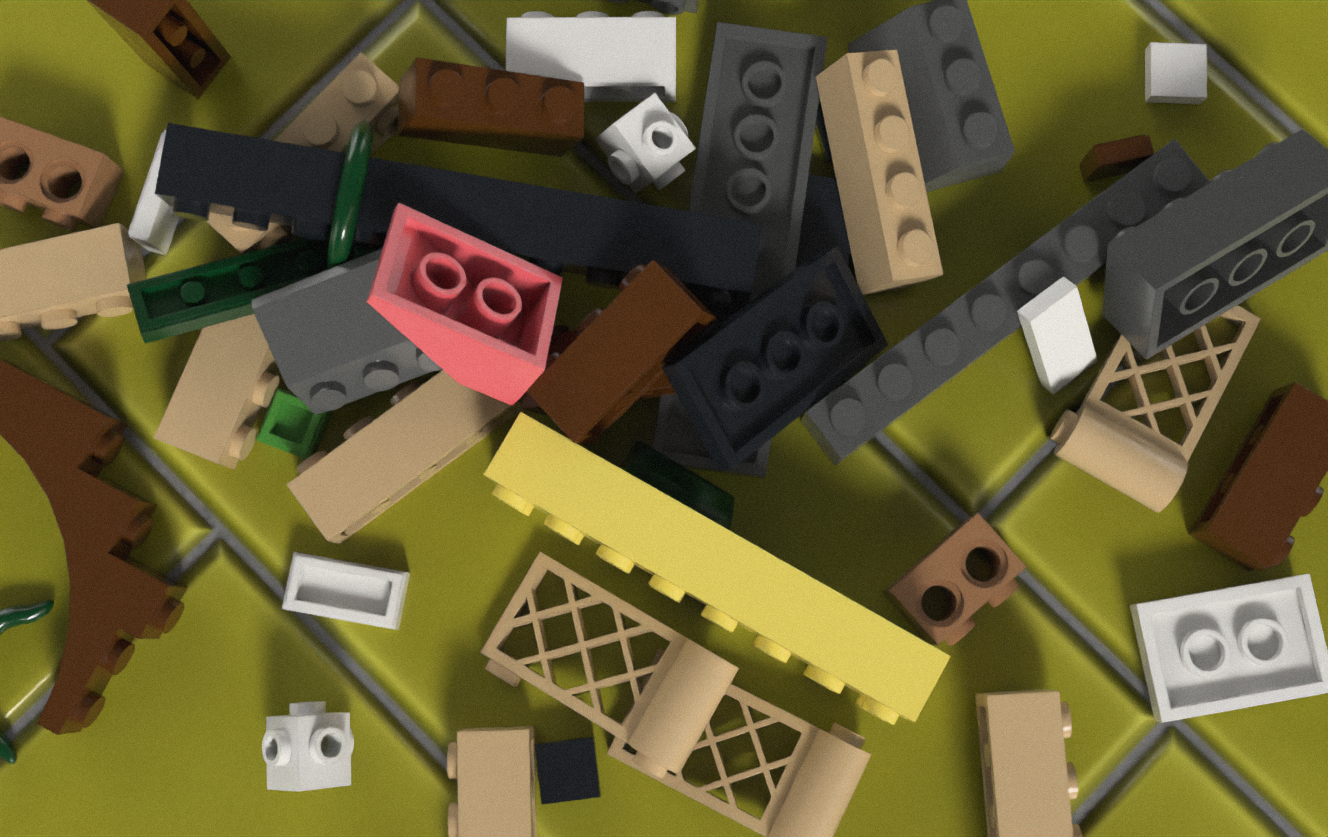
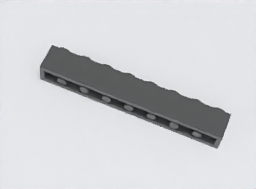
M1173 139L807 410L801 423L833 465H838L1022 328L1017 311L1062 277L1078 286L1105 266L1108 243L1119 232L1127 227H1137L1159 214L1171 201L1177 198L1188 197L1208 185L1210 181L1180 144Z

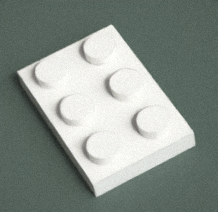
M1300 574L1130 605L1155 722L1164 723L1328 693V650L1310 574Z

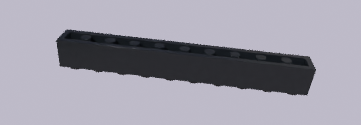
M168 123L155 194L169 206H173L172 214L179 217L208 221L210 213L233 216L232 224L239 227L267 231L269 223L292 226L291 233L293 235L312 240L326 241L328 232H331L346 153ZM369 157L361 205L352 244L372 250L382 249L394 209L398 203H401L562 277L563 272L586 275L585 283L592 286L618 289L623 278L631 270L641 264L647 266L652 260H655L667 267L692 293L701 294V302L703 304L722 308H734L736 300L745 302L752 294L762 230L761 223Z

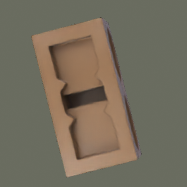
M0 116V205L20 213L25 212L27 205L44 211L42 219L73 232L76 231L78 224L92 229L101 227L125 170L104 153ZM30 161L26 174L15 180L18 168ZM82 179L81 188L77 194L66 199L68 187L73 182Z
M976 513L961 522L883 591V594L925 642L930 645H939L944 640L949 646H952L974 628L976 622L970 616L986 602L994 608L1018 589L1020 584L1014 578L1026 566L979 513ZM972 549L982 550L991 560V573L983 582L973 579L966 570V557ZM931 586L941 589L949 601L947 613L937 621L929 618L921 606L922 596Z

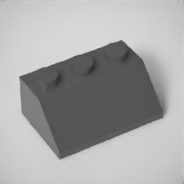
M935 0L909 7L848 44L849 53L897 50L926 192L1000 173L1014 154L1015 149L967 0Z
M382 249L252 299V310L286 386L316 415L339 409L347 403L379 391L390 390L400 383L432 371L443 370L367 303Z

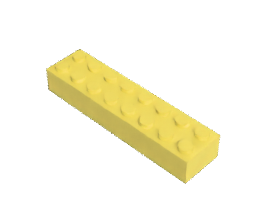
M522 412L519 413L483 474L496 485L492 495L528 517L535 507L548 515L543 524L552 531L577 545L580 544L584 536L600 545L596 552L599 558L627 574H630L632 568L636 565L653 575L648 583L651 588L678 603L681 602L685 594L705 605L700 616L730 633H733L737 624L756 634L751 644L752 646L780 662L787 663L790 655L808 664L803 675L838 694L841 693L844 686L860 694L855 705L892 725L896 723L898 717L916 722L951 657L579 444L573 443L570 439Z

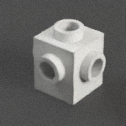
M656 93L642 101L595 138L596 142L608 156V164L613 174L622 183L629 185L634 193H637L651 182L658 191L685 171L679 161L696 149L688 138V131L682 120L674 113L668 111Z
M326 701L289 703L290 715L266 717V733L262 741V755L267 764V790L300 792L351 785V754L354 748V737L350 728V712H326Z

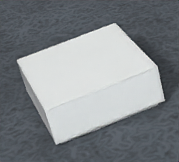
M1151 42L1145 49V102L1201 104L1207 98V44Z

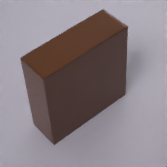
M1142 134L1094 145L1079 164L1083 182L1086 183L1123 175L1132 171L1154 154L1150 136Z

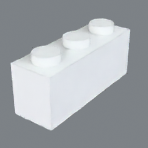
M532 11L524 13L521 18H507L506 71L584 82V102H642L653 93H656L662 102H676V17H665L663 14L655 11L638 12L632 17H609L607 14L597 11L582 12L577 17H554L546 12Z

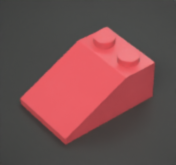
M398 203L391 218L367 303L456 382L514 406L545 370L563 277Z

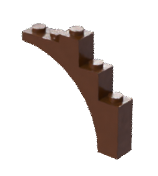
M0 358V435L25 460L49 499L64 540L70 580L68 636L57 681L37 724L56 735L80 732L82 728L89 727L102 711L106 700L102 693L112 675H118L129 663L135 650V644L131 643L133 638L159 639L162 633L167 634L176 625L184 610V603L181 602V599L187 587L129 556L132 549L139 548L148 538L154 524L151 516L158 505L99 474L104 466L111 464L118 456L124 441L121 435L128 424L22 367Z

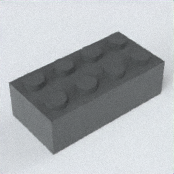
M1302 129L1281 142L1268 144L1256 157L1234 170L1222 171L1208 185L1188 197L1177 198L1171 201L1159 214L1137 227H1127L1119 232L1108 243L1102 315L1147 360L1328 251V150Z

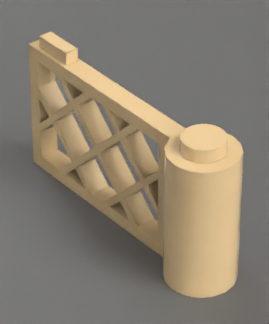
M1237 305L1220 315L1239 326L1230 344L1213 348L1206 325H1203L1194 331L1200 351L1175 357L1172 345L1160 351L1162 361L1137 366L1129 341L1119 333L1078 411L1074 413L1067 409L1055 425L1050 435V439L1057 443L1054 455L1154 512L1160 513L1171 502L1183 483L1188 470L1187 462L1261 318ZM1225 354L1221 364L1219 365L1217 356ZM1122 360L1125 370L1115 372ZM1204 360L1211 383L1207 391L1189 395L1179 365ZM1166 369L1176 399L1150 405L1141 375ZM1128 378L1138 408L1121 412L1100 399L1109 383ZM1201 401L1196 412H1194L1192 403ZM1179 407L1187 429L1179 444L1160 434L1154 416L1155 412ZM1141 416L1143 424L1133 418Z
M542 552L538 553L480 652L490 658L485 667L487 671L513 687H517L523 678L628 743L637 751L632 761L662 779L668 770L677 774L681 772L739 669ZM547 570L564 579L569 603L540 611L536 589ZM576 587L592 596L579 600ZM601 603L609 605L613 609L618 632L588 640L581 609ZM528 604L530 614L521 616ZM571 612L578 643L549 651L542 620ZM624 615L641 625L627 629ZM530 623L533 624L539 654L517 660L501 650L513 628ZM653 631L670 641L658 664L637 670L629 638ZM620 641L628 673L598 681L590 649ZM581 652L588 684L566 690L556 683L551 660ZM541 663L544 676L528 666ZM651 675L642 691L639 678ZM630 681L635 705L624 724H621L605 714L600 689ZM590 692L593 706L577 697V695Z
M659 648L650 666L658 664L666 650ZM651 675L644 677L641 683L642 691ZM731 683L724 695H728L740 702L747 726L715 736L709 720L705 727L708 739L697 742L693 749L696 750L710 745L721 777L720 780L697 786L685 779L683 770L679 774L667 771L663 779L657 777L634 763L632 759L635 753L625 749L627 743L616 736L607 754L765 837H833L872 755L861 749L865 742V737L833 722L830 731L827 732ZM633 700L622 724H624L632 708L634 707L635 700ZM748 706L770 716V718L754 723ZM781 722L802 733L791 756L767 763L756 729ZM750 732L761 766L728 777L717 742ZM786 765L775 787L770 770ZM763 772L771 799L760 819L738 807L731 783ZM724 786L728 802L708 791Z

